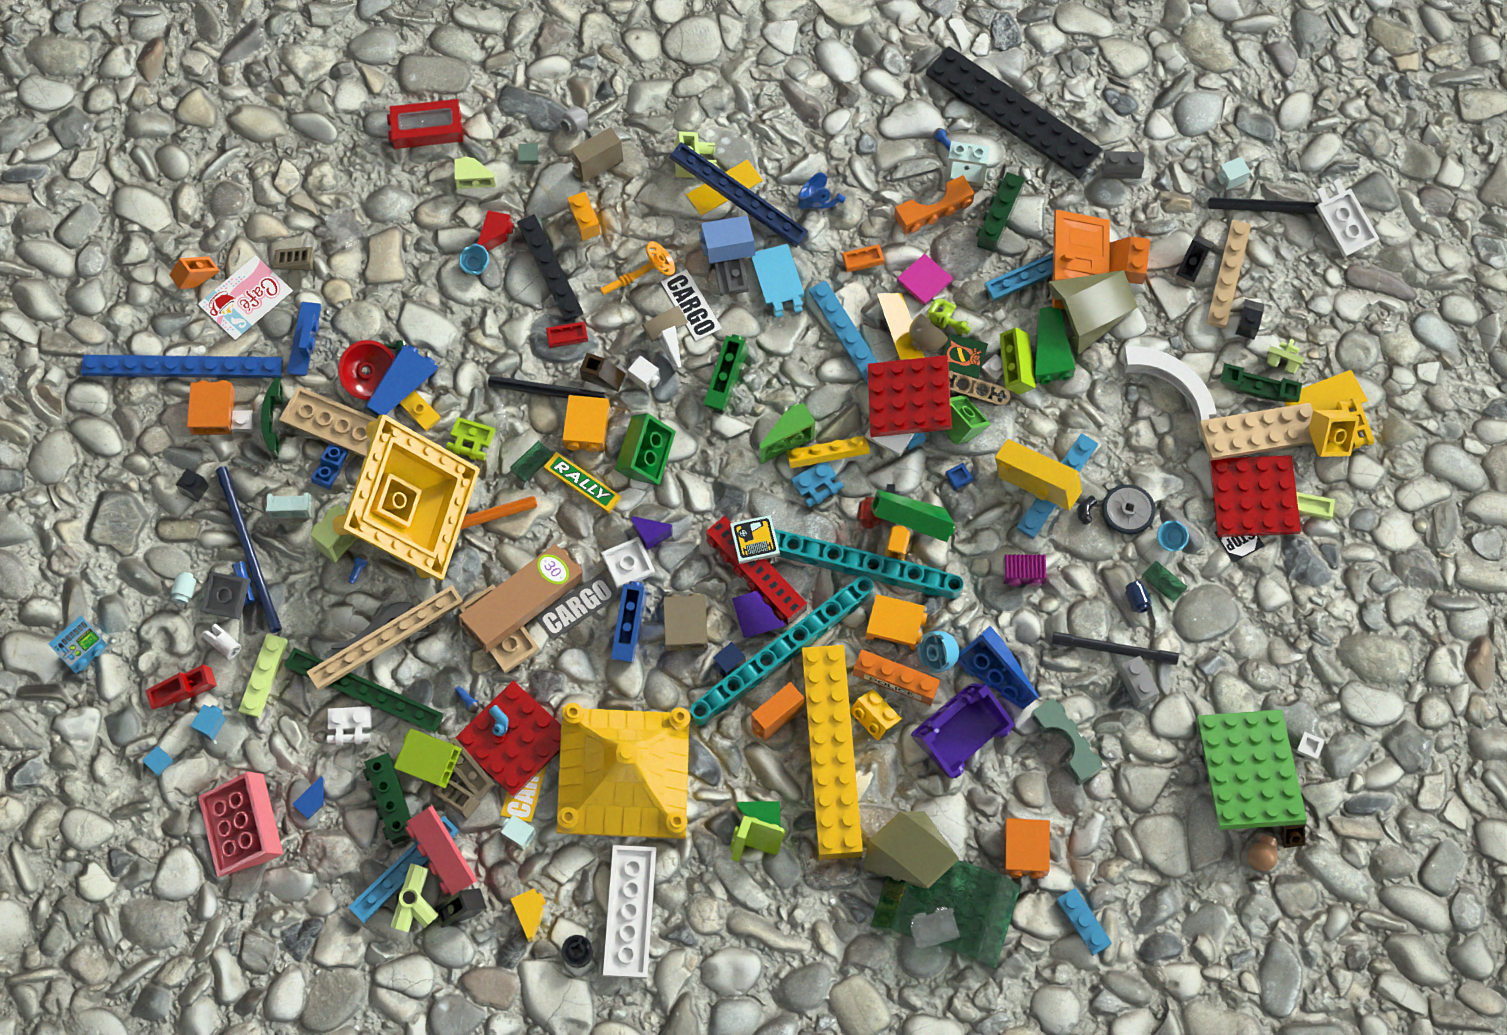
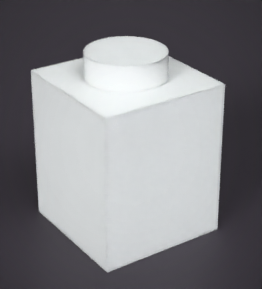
M639 356L628 369L629 379L646 391L651 387L654 388L660 380L659 369L642 356Z

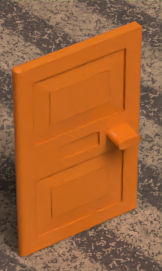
M1055 210L1053 281L1108 273L1110 220ZM1052 296V307L1065 310L1062 300H1055Z

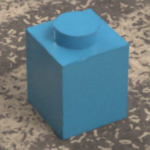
M203 704L190 726L195 732L213 741L226 718L222 714L223 710L215 705L209 707Z

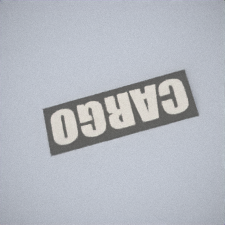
M600 573L540 612L536 617L553 640L618 596Z

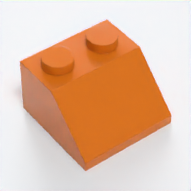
M1130 236L1110 242L1109 272L1124 270L1129 283L1143 285L1147 274L1150 239Z

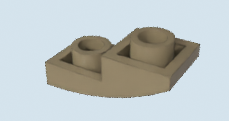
M678 305L642 324V327L651 342L659 339L658 335L662 331L673 326L678 329L686 325L688 321Z

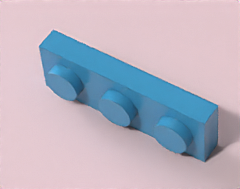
M1076 888L1056 900L1093 956L1112 944Z

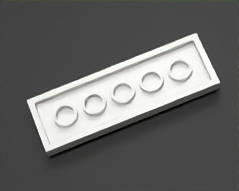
M613 845L603 969L604 977L648 978L656 847Z

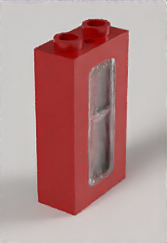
M458 99L389 106L390 114H387L388 126H391V130L388 131L389 142H393L395 149L464 142L461 109Z

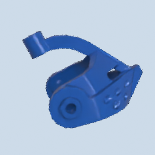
M818 172L801 188L798 204L801 210L803 208L824 209L830 208L838 202L843 203L846 197L838 193L833 200L826 202L830 198V191L824 188L827 184V176L822 172Z

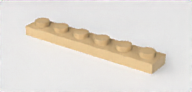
M1236 220L1231 221L1206 321L1207 325L1223 329L1227 326L1251 224Z

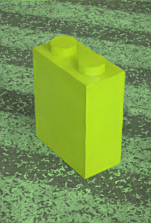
M410 728L409 732L404 736L401 752L395 758L394 768L446 788L462 748Z

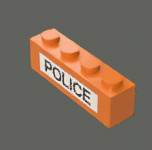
M861 649L853 671V676L930 706L940 684V680L863 649Z

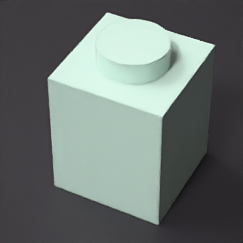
M1239 157L1222 164L1217 177L1219 182L1228 190L1247 182L1251 172L1243 158Z
M512 815L510 819L507 818L501 826L503 838L525 851L536 835L535 828L515 815Z

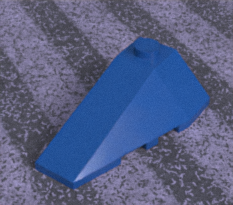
M991 626L987 627L959 652L957 662L967 674L972 677L976 676L985 682L984 685H987L989 688L993 687L1004 698L1018 707L1025 709L1039 697L1005 642Z

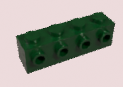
M1009 172L1006 173L1004 178H1000L997 185L999 191L997 194H993L990 201L992 207L990 210L987 209L984 214V225H979L976 233L978 237L977 247L993 253L996 252L1022 193L1025 178Z
M389 753L364 761L366 768L363 769L366 781H371L373 788H370L369 791L372 800H377L379 807L375 809L379 820L384 821L385 827L382 830L385 839H390L393 845L411 839L405 829L408 826L406 821L411 819V815Z

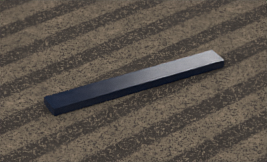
M680 142L671 153L669 159L796 248L808 233L807 229L684 143Z

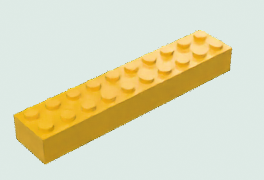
M844 645L802 648V667L819 860L862 857L863 848Z

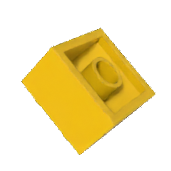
M1313 410L1309 432L1318 456H1351L1360 417L1344 410Z

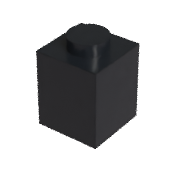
M186 468L175 484L182 495L197 503L209 487L203 476Z

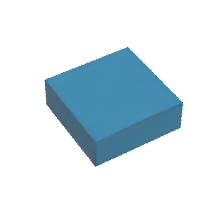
M159 746L142 760L157 776L174 762Z

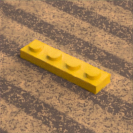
M855 436L845 440H835L824 444L787 450L786 453L790 468H797L870 454V447L865 436Z

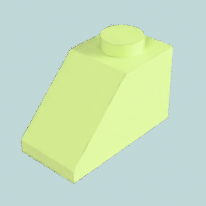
M462 157L455 159V182L457 189L496 187L494 174L475 158Z

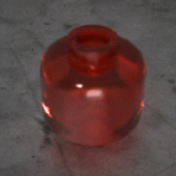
M866 497L860 501L857 509L856 519L862 523V527L867 529H873L874 526L880 525L883 520L880 517L874 516L870 508L873 497Z

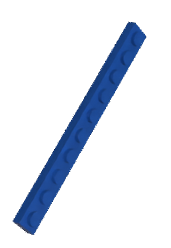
M83 355L81 374L82 376L282 379L283 359L282 357Z

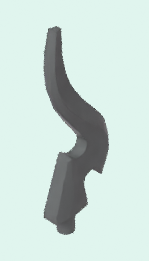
M396 602L386 606L360 634L347 641L331 645V649L337 650L349 647L386 625L391 620L406 613L414 604ZM439 619L431 624L439 623ZM429 625L418 632H430Z

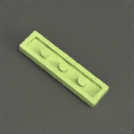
M270 634L266 635L238 710L240 714L260 719L286 649L287 639Z

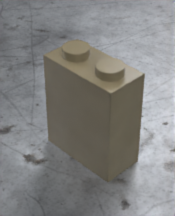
M611 127L571 149L572 157L570 159L574 166L572 167L573 173L577 178L580 177L583 182L592 179L623 161L621 140Z
M692 593L689 596L672 594L664 597L666 651L708 649L705 595Z

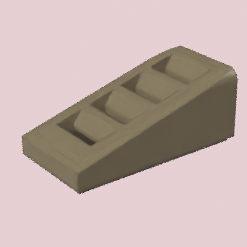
M313 247L275 250L273 269L313 271L315 256ZM280 256H284L283 263H279ZM288 256H291L290 262H287Z
M450 779L447 787H451L445 795L442 793L446 788L437 785L432 794L466 819L480 805V801L474 794ZM455 791H457V792L455 793V795H454V796L451 798V800H450L449 798L453 795V793H454Z

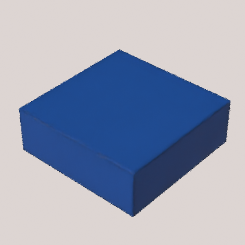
M964 463L945 472L954 490L973 482V478Z

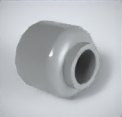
M578 106L569 108L560 116L561 129L572 135L577 134L588 125L587 112Z

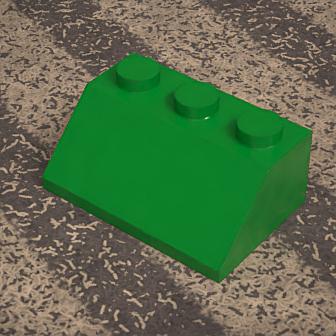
M648 413L631 416L615 470L629 479L656 486L660 485L676 431Z

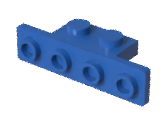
M301 303L287 368L289 375L307 376L312 350L315 348L316 332L319 330V317L322 307L320 303Z

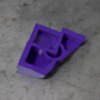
M758 591L732 598L744 638L785 626L782 620L779 621L772 613L773 609L763 601V597Z

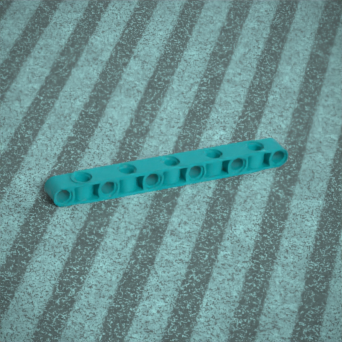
M774 529L780 555L777 557L857 577L866 576L873 581L949 599L958 598L963 590V579L955 574ZM791 544H795L798 546V548L795 550H791L788 548V546ZM830 554H835L838 556V558L835 560H831L828 558V556ZM875 564L878 566V568L872 570L868 567V565ZM915 574L918 576V579L912 580L908 575ZM955 584L959 588L957 590H952L949 588V585Z
M862 576L841 589L712 687L704 696L692 704L690 709L692 721L697 725L706 724L801 653L802 648L810 646L852 614L872 596V580L869 577ZM867 586L869 590L863 592L859 590V587ZM829 610H834L837 614L835 616H829L826 614V612ZM800 634L804 636V639L797 641L793 637ZM764 659L772 662L769 666L761 664ZM732 684H735L739 687V689L736 691H730L728 687ZM702 709L706 714L699 717L695 715V712Z

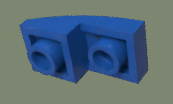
M329 444L320 458V465L311 477V483L330 490L342 469L348 451Z

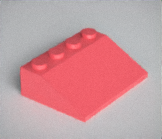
M245 772L198 796L217 877L266 863L283 854L263 774Z

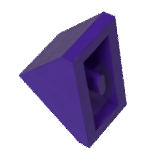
M632 516V527L647 550L671 537L673 534L672 524Z

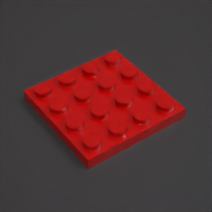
M947 355L867 364L871 438L952 429L949 362Z
M1292 455L1237 457L1209 461L1217 537L1300 534L1301 527Z
M513 680L455 738L479 766L514 798L560 752L561 724ZM495 705L509 719L507 732L503 736H496L492 732L496 720L489 713V710Z

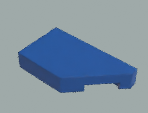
M322 776L293 803V806L307 820L324 805L325 780Z

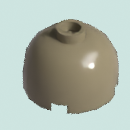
M921 313L910 324L909 335L913 340L911 344L918 351L923 349L927 352H934L943 347L948 341L946 335Z

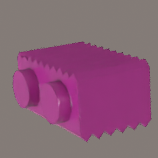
M1045 554L1004 555L1003 584H1008L1011 587H1018L1021 584L1040 587L1042 584H1045L1047 579Z

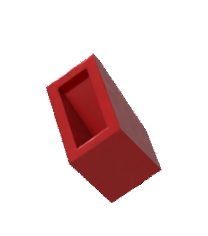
M488 210L477 244L483 246L488 252L506 242L509 234H512L514 230L511 215Z

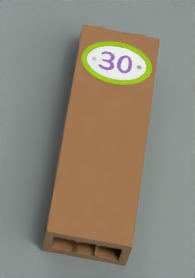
M555 543L460 614L459 625L485 653H488L580 583L583 570L577 562H573L569 558L564 548H559Z

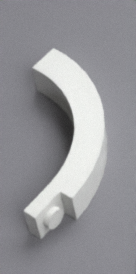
M1125 346L1123 352L1125 373L1153 375L1175 386L1192 406L1197 425L1201 420L1214 419L1216 417L1215 404L1206 385L1185 363L1159 350L1147 347ZM1198 427L1199 438H1200V442H1201V441H1203V439H1202V436H1201V433H1200V430H1199V427Z

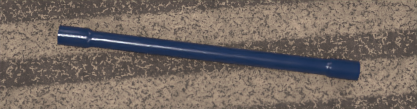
M226 466L219 467L215 472L223 489L250 568L270 633H277L282 630V626L274 609L242 516L228 468Z

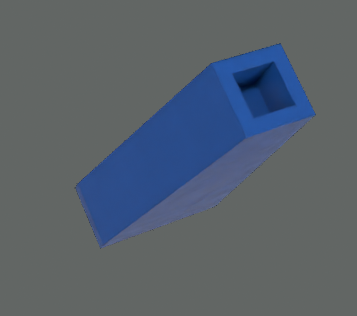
M403 345L364 408L376 416L388 414L437 370L438 366L435 365V361L428 356L423 357L418 354V350L415 347Z
M629 581V585L623 584L611 659L634 663L648 589L640 582Z

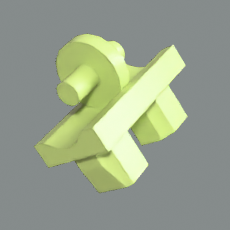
M1290 339L1288 344L1282 341L1279 344V347L1286 349V351L1274 346L1269 347L1267 365L1277 368L1281 358L1288 361L1284 371L1295 374L1299 366H1302L1305 358L1290 353L1291 351L1298 354L1300 349L1293 346L1294 340Z

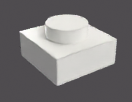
M996 354L981 368V371L995 383L1004 375L1002 359Z
M253 410L232 411V432H253Z
M1304 732L1296 753L1316 761L1325 740Z

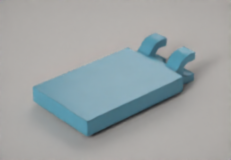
M788 244L755 252L756 256H750L766 307L773 306L775 317L784 316L782 303L788 301L792 302L795 313L802 312L803 303L801 298L804 297V291Z

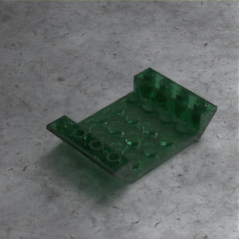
M960 860L951 866L928 889L908 884L902 879L897 881L893 880L891 876H886L870 927L889 934L894 931L974 958L975 963L996 970L1021 886L1002 874Z

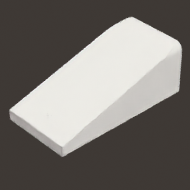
M673 326L662 331L658 337L673 370L676 371L681 367L676 328Z

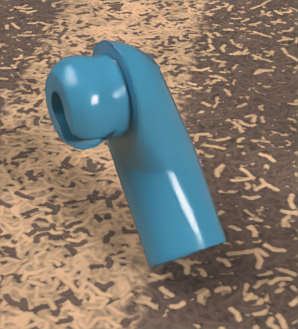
M495 705L489 710V713L496 720L492 732L496 736H503L507 732L509 719Z

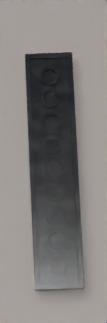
M950 46L946 48L926 71V76L1078 179L1081 178L1102 153L1103 149Z

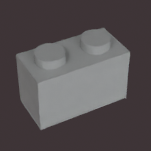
M1141 656L1122 663L1118 673L1136 707L1139 708L1155 701L1160 692Z

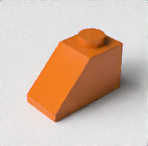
M209 256L179 258L169 276L179 289H189L202 284L220 270Z

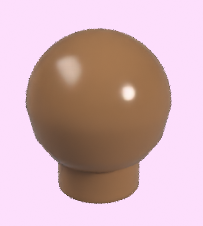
M1262 835L1259 842L1251 846L1247 857L1249 864L1254 869L1264 872L1275 867L1278 860L1277 840L1271 836Z

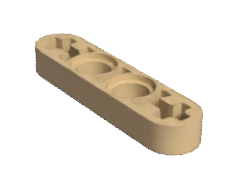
M949 371L950 379H953V375L957 376L954 380V387H950L952 391L998 405H1004L1010 400V392L1002 386ZM964 378L968 381L967 389L960 390L957 387L959 379ZM981 384L986 385L988 388V392L984 396H980L976 392L977 386ZM991 387H995L994 392L1000 393L1001 390L1005 391L1004 395L1007 396V399H1002V402H999L998 397L993 395L992 400L988 399Z

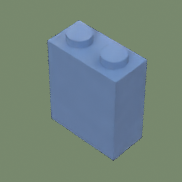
M747 215L701 223L702 231L699 232L700 243H704L702 244L703 255L708 257L709 264L756 256L754 238Z

